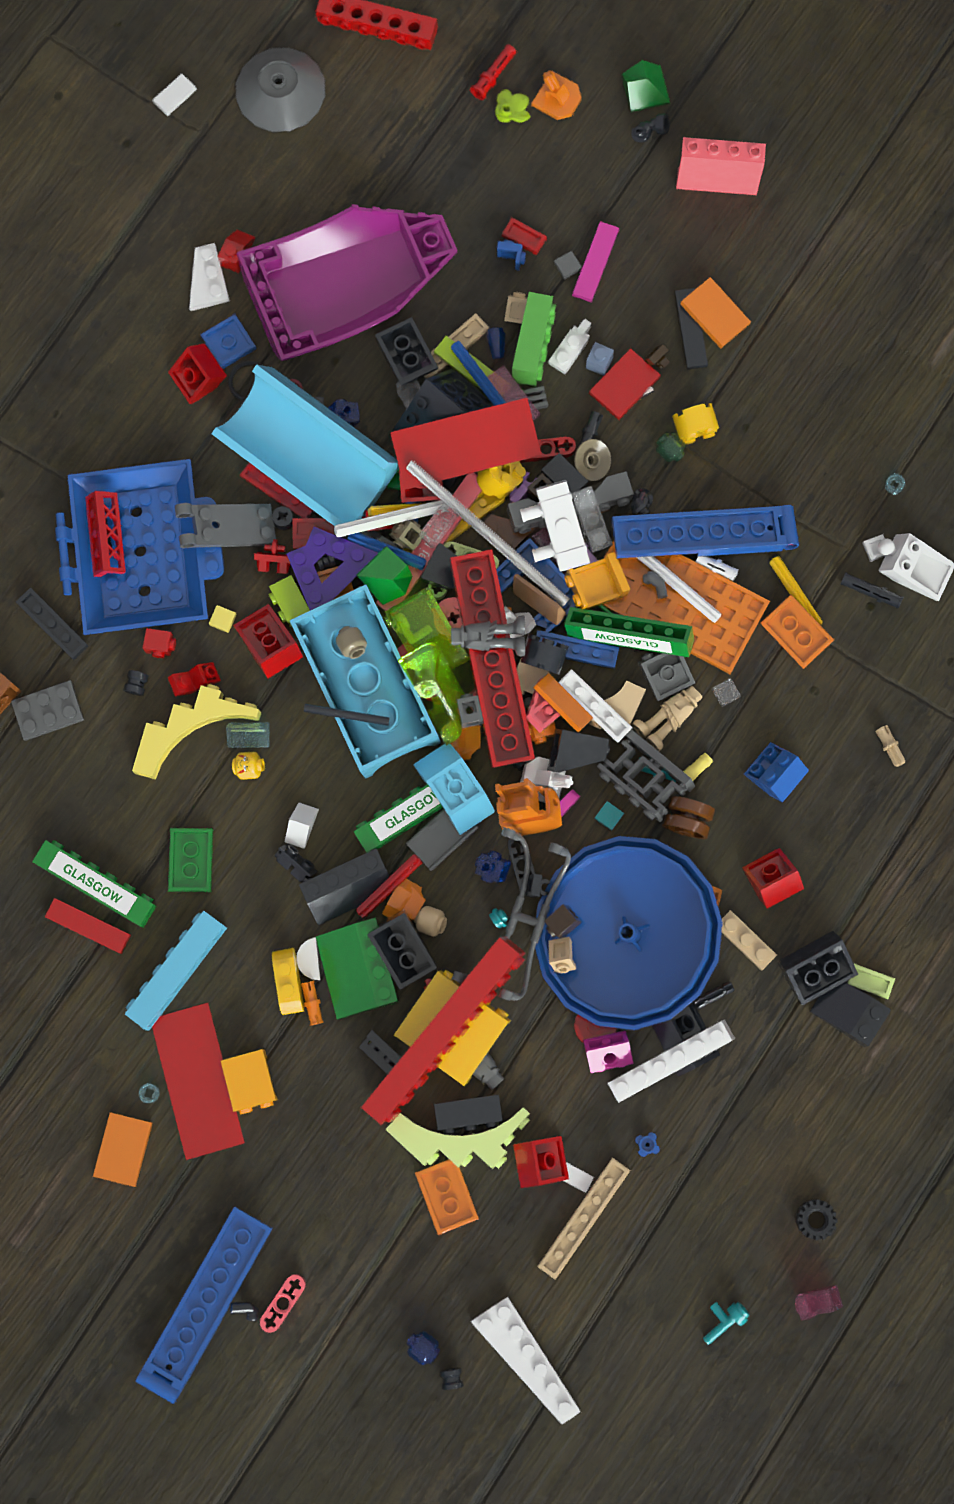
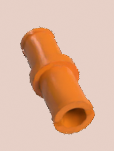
M314 981L302 983L301 986L305 998V1003L303 1004L304 1007H307L310 1026L324 1023L319 1007L321 1002L317 998Z

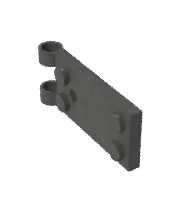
M180 503L174 506L177 518L192 517L194 533H186L179 536L181 548L265 546V544L272 545L273 539H276L271 504L191 505L190 503ZM212 522H216L218 528H214Z

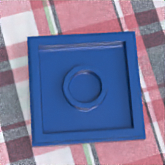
M235 314L200 334L222 369L256 350L255 344Z

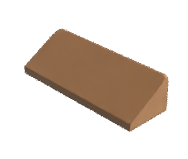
M519 574L514 575L513 593L553 624L558 625L566 616L564 609Z

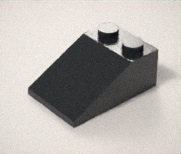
M412 317L375 335L378 347L401 386L439 369Z
M845 982L820 995L810 1010L812 1014L863 1047H869L891 1011L890 1008Z

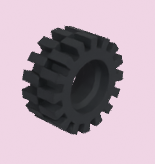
M814 1199L806 1201L799 1207V1211L796 1213V1224L799 1231L805 1237L813 1240L827 1239L826 1237L831 1236L833 1230L836 1229V1212L827 1202ZM814 1211L821 1212L825 1218L824 1225L817 1229L812 1228L808 1222L809 1215Z

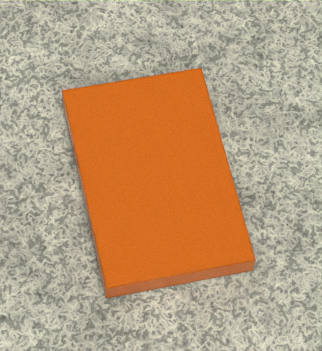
M711 277L680 303L720 349L751 323Z
M792 595L786 598L761 622V625L803 669L834 641L828 632Z
M110 1112L93 1177L136 1187L153 1123Z
M450 1159L415 1173L438 1235L479 1219L460 1167L458 1168Z

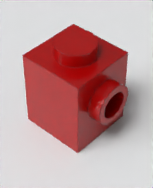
M146 628L143 644L144 651L156 658L171 656V652L175 651L176 648L174 635L169 631Z

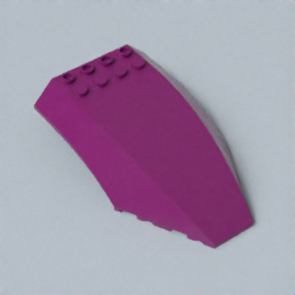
M352 204L348 209L309 228L237 252V257L245 285L272 350L282 362L347 339L397 314L458 250L442 215H426L420 212L418 214L404 213L403 210H383L379 207H372L371 209Z

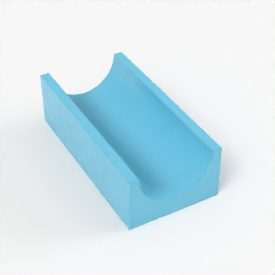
M256 365L252 371L255 374L254 385L247 399L229 421L214 429L212 435L335 526L365 517V510L374 506L399 469L397 459L272 367Z
M367 585L290 620L330 708L390 717L388 726L335 717L354 760L365 779L373 776V773L384 764L403 754L425 746H436L441 743ZM346 626L359 628L367 641L364 654L355 659L344 657L336 644V637L339 631Z

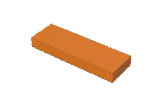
M549 673L533 687L578 733L593 719Z

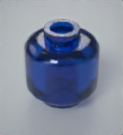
M425 1331L420 1332L418 1335L414 1333L407 1342L409 1346L408 1355L420 1365L432 1364L440 1352L438 1348L439 1342Z

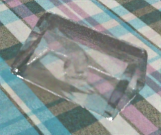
M443 502L419 533V536L432 549L435 548L459 517L458 513L456 514L452 508Z

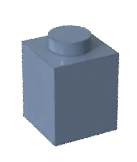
M595 342L587 358L586 369L605 376L613 360L614 350Z

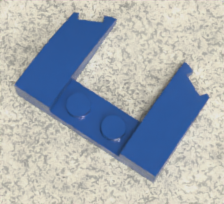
M529 538L516 551L521 555L520 557H523L527 560L526 562L530 563V566L535 567L534 569L538 570V573L540 572L552 585L554 584L558 590L570 598L562 607L566 612V616L560 622L562 623L567 618L570 607L579 608V606L576 607L572 597L574 593L571 588L567 587L565 575L560 572L559 568L549 558L535 562L532 549L539 547ZM509 558L496 569L501 593L513 584L515 574H519L521 577L524 575L519 567H516L511 560L509 561ZM540 613L533 618L536 625L546 628L545 632H551L558 626Z

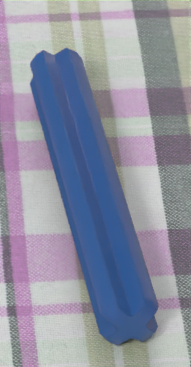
M460 341L453 343L451 346L452 351L494 406L506 403Z
M361 533L348 535V541L378 553L387 546L404 563L419 570H423L426 565V559Z

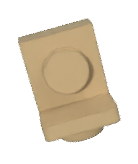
M514 292L513 295L508 296L504 321L522 324L527 303L526 294Z
M570 937L549 940V963L556 973H567L576 969V964L572 960V940Z

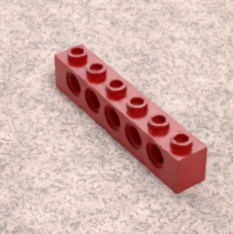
M319 0L316 9L317 20L324 25H334L343 30L358 31L363 35H374L382 40H394L402 45H414L419 49H432L438 29L436 18L365 0ZM418 30V32L412 33L411 31Z

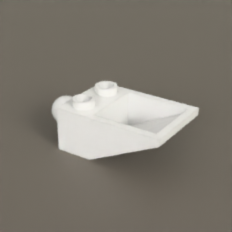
M910 533L897 534L893 541L890 539L881 540L878 544V550L886 556L879 572L903 586L939 601L954 570V563Z

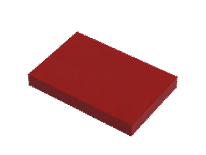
M630 349L589 391V394L620 420L661 375Z

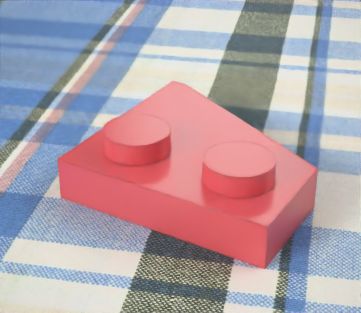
M534 690L526 717L540 733L561 715Z

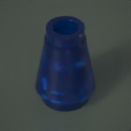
M501 327L487 330L486 339L492 359L504 358L506 333Z

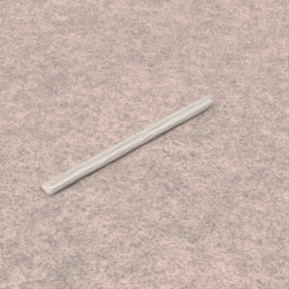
M411 461L406 468L411 474L444 501L446 505L450 506L456 514L458 513L464 521L466 520L472 528L489 541L491 545L495 546L499 552L501 551L507 559L509 558V561L511 560L516 567H519L544 592L546 591L550 597L552 596V599L554 598L562 607L567 603L570 598L558 590L554 584L552 585L540 572L538 573V570L534 569L535 567L530 566V563L526 562L527 560L523 557H520L521 555L517 551L514 552L515 550L509 544L507 545L503 539L501 540V537L499 538L495 532L493 533V530L491 531L489 527L487 528V525L485 526L483 522L481 523L482 520L479 521V518L475 517L476 515L473 516L474 513L471 514L470 510L467 511L468 508L465 509L466 506L464 504H459L460 501L458 499L455 500L456 497L453 498L454 496L450 492L447 493L448 490L446 491L444 487L441 488L442 485L440 486L436 480L434 481V478L432 479L430 475L428 476L429 473L426 474L422 470L423 468L420 469L421 466L418 467L417 463L414 464L415 461Z

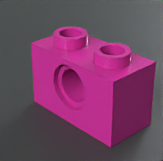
M626 1031L583 1040L591 1073L603 1072L607 1069L633 1064Z

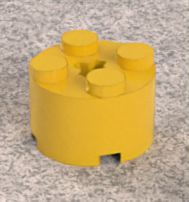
M709 403L708 407L705 404H700L682 410L683 415L679 417L677 413L672 416L679 440L683 441L684 445L695 442V438L703 436L704 439L713 437L717 429H719L712 403Z
M519 461L478 471L476 479L479 487L485 494L498 496L497 499H503L523 481L526 470Z

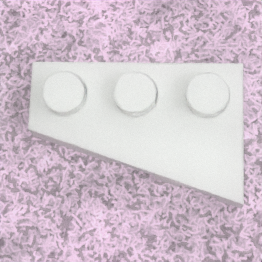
M215 243L195 248L190 311L229 302Z

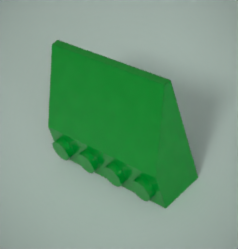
M376 918L316 936L337 1019L399 1003L393 978L367 933L378 926Z

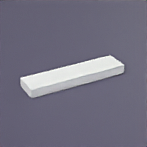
M572 669L558 682L617 743L633 728Z

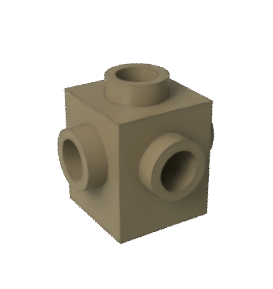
M414 520L396 523L390 534L395 540L393 543L398 545L400 549L404 550V548L413 551L426 535L420 529V525Z

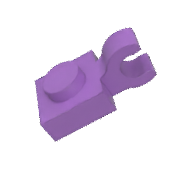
M526 472L522 481L523 484L519 488L516 487L509 495L510 503L524 500L528 496L527 487L531 484L527 482V478L530 476L529 472Z

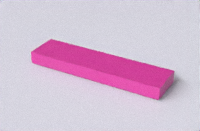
M603 222L599 223L575 286L574 297L592 303L619 232L618 227Z

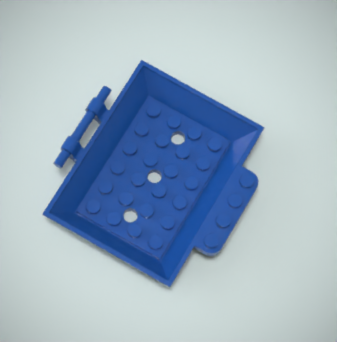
M191 459L68 475L73 528L65 526L64 513H57L55 533L56 541L59 542L61 563L59 574L60 581L63 583L64 595L72 594L71 582L79 584L83 634L88 635L208 619L204 580L217 579L223 574L222 547L181 548L179 536L186 533H194L192 517L177 518L174 508L175 505L180 503L216 505L215 501L210 497L195 498ZM94 491L117 493L126 570L124 574L107 573L102 577L93 576L85 497ZM103 498L104 505L110 509L112 507L111 498ZM134 508L142 509V514L139 517L132 516L131 513ZM107 516L108 526L112 529L114 522ZM212 522V526L218 528V524ZM110 536L112 548L114 549L116 541ZM67 542L75 544L77 568L69 566ZM139 547L146 548L144 556L139 557L136 555V550ZM112 556L110 558V567L118 568V561ZM142 587H150L151 591L149 595H140V590Z

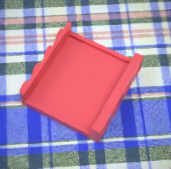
M683 137L676 189L757 195L765 163L766 144Z

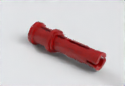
M507 44L487 72L481 73L476 85L471 86L470 91L476 98L484 100L489 89L496 85L497 77L517 53L514 47Z

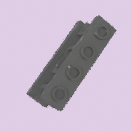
M631 729L626 734L627 739L621 742L626 751L614 764L607 758L603 764L599 763L597 765L601 772L599 776L605 782L611 781L615 784V790L621 795L627 794L630 797L628 800L636 808L641 806L644 809L643 813L649 819L653 820L655 818L661 822L663 820L662 816L668 813L662 804L675 791L683 797L686 791L690 792L695 787V784L687 774ZM632 746L637 748L650 760H647L644 756H642L634 764L631 761V759L636 754V751ZM625 766L628 769V771L623 776V779L627 783V785L624 784L609 770L611 769L615 774H617ZM646 766L656 776L644 788H641L633 779ZM661 770L666 772L680 785L672 780L664 789L660 784L665 780L666 776ZM653 791H655L658 794V796L652 801V803L657 808V810H655L651 805H649L645 800H643L639 796V794L642 795L645 799H647L648 796Z

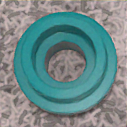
M494 908L492 913L489 914L490 919L497 928L506 927L508 916L502 909Z

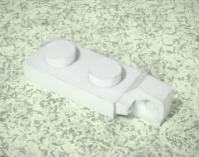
M584 319L578 328L574 326L554 352L548 364L566 374L588 343L590 335L587 332L591 328V323Z

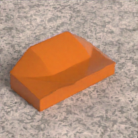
M449 718V742L463 760H470L472 754L481 748L480 725L462 728L460 718Z
M405 879L394 890L382 914L389 918L405 909L410 919L415 920L426 901L421 892L422 887Z

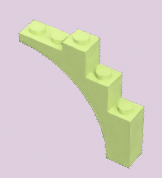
M522 1108L510 1120L500 1126L480 1134L467 1136L443 1135L428 1131L414 1124L401 1113L386 1130L424 1166L427 1163L432 1165L439 1157L437 1152L440 1150L458 1168L461 1165L465 1167L472 1160L471 1154L474 1152L491 1169L495 1166L499 1169L507 1160L505 1157L507 1152L501 1146L503 1144L508 1146L515 1138L513 1133L519 1127L522 1130L530 1121L527 1118L530 1113Z

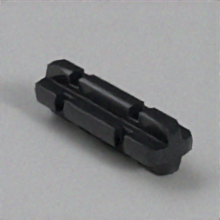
M728 981L722 984L721 987L718 986L706 992L704 996L697 997L694 1003L698 1009L707 1006V1003L711 1004L724 997L725 994L728 995L734 992V987Z

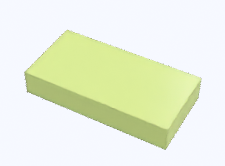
M854 964L858 975L848 980L847 984L889 999L895 978Z

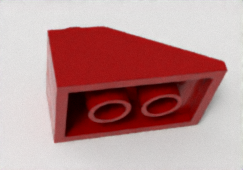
M269 604L233 625L267 678H270L303 657L296 641Z

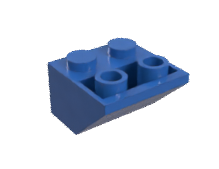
M770 742L744 775L768 795L783 803L809 770L798 756Z

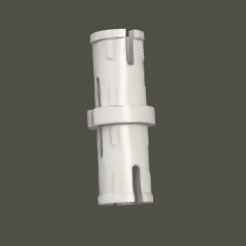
M698 556L696 563L731 581L735 580L739 569L722 563L721 559L716 560L709 556Z

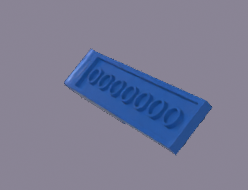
M792 505L612 517L616 559L697 553V556L782 551L783 549L791 550L799 547Z
M237 1207L233 1208L136 1379L137 1383L173 1404L176 1402L271 1233L272 1227ZM168 1364L172 1365V1369L168 1368Z

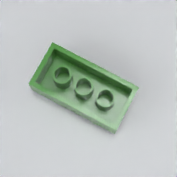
M533 292L528 294L512 367V383L536 387L537 381L542 380L543 364L546 362L547 346L550 343L551 328L556 315V304H553V296Z

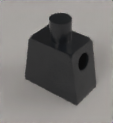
M438 543L419 581L451 591L454 588V581L449 560L457 555L443 544Z

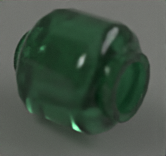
M665 432L655 442L657 444L656 452L666 462H672L673 460L678 462L686 454L683 451L686 443L675 432Z

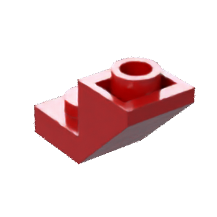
M213 662L198 664L188 672L176 673L168 677L175 696L192 694L199 691L200 686L207 687V684L213 685L221 681Z

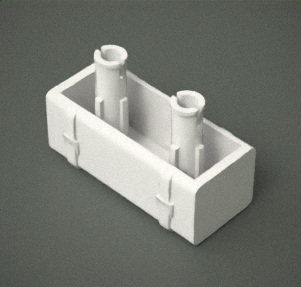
M562 480L536 488L539 499L538 504L520 509L523 522L542 516L545 519L551 542L550 545L532 549L535 562L554 557L557 560L560 572L590 563L587 553L588 549L586 543H584L567 481Z

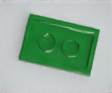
M170 828L169 892H211L212 828Z

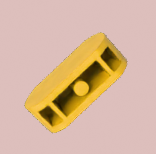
M289 948L272 951V963L282 1015L303 1012L304 1000L295 949Z

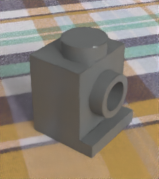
M465 694L460 696L461 699H457L462 728L483 724L478 695ZM472 708L474 712L467 714L466 709Z

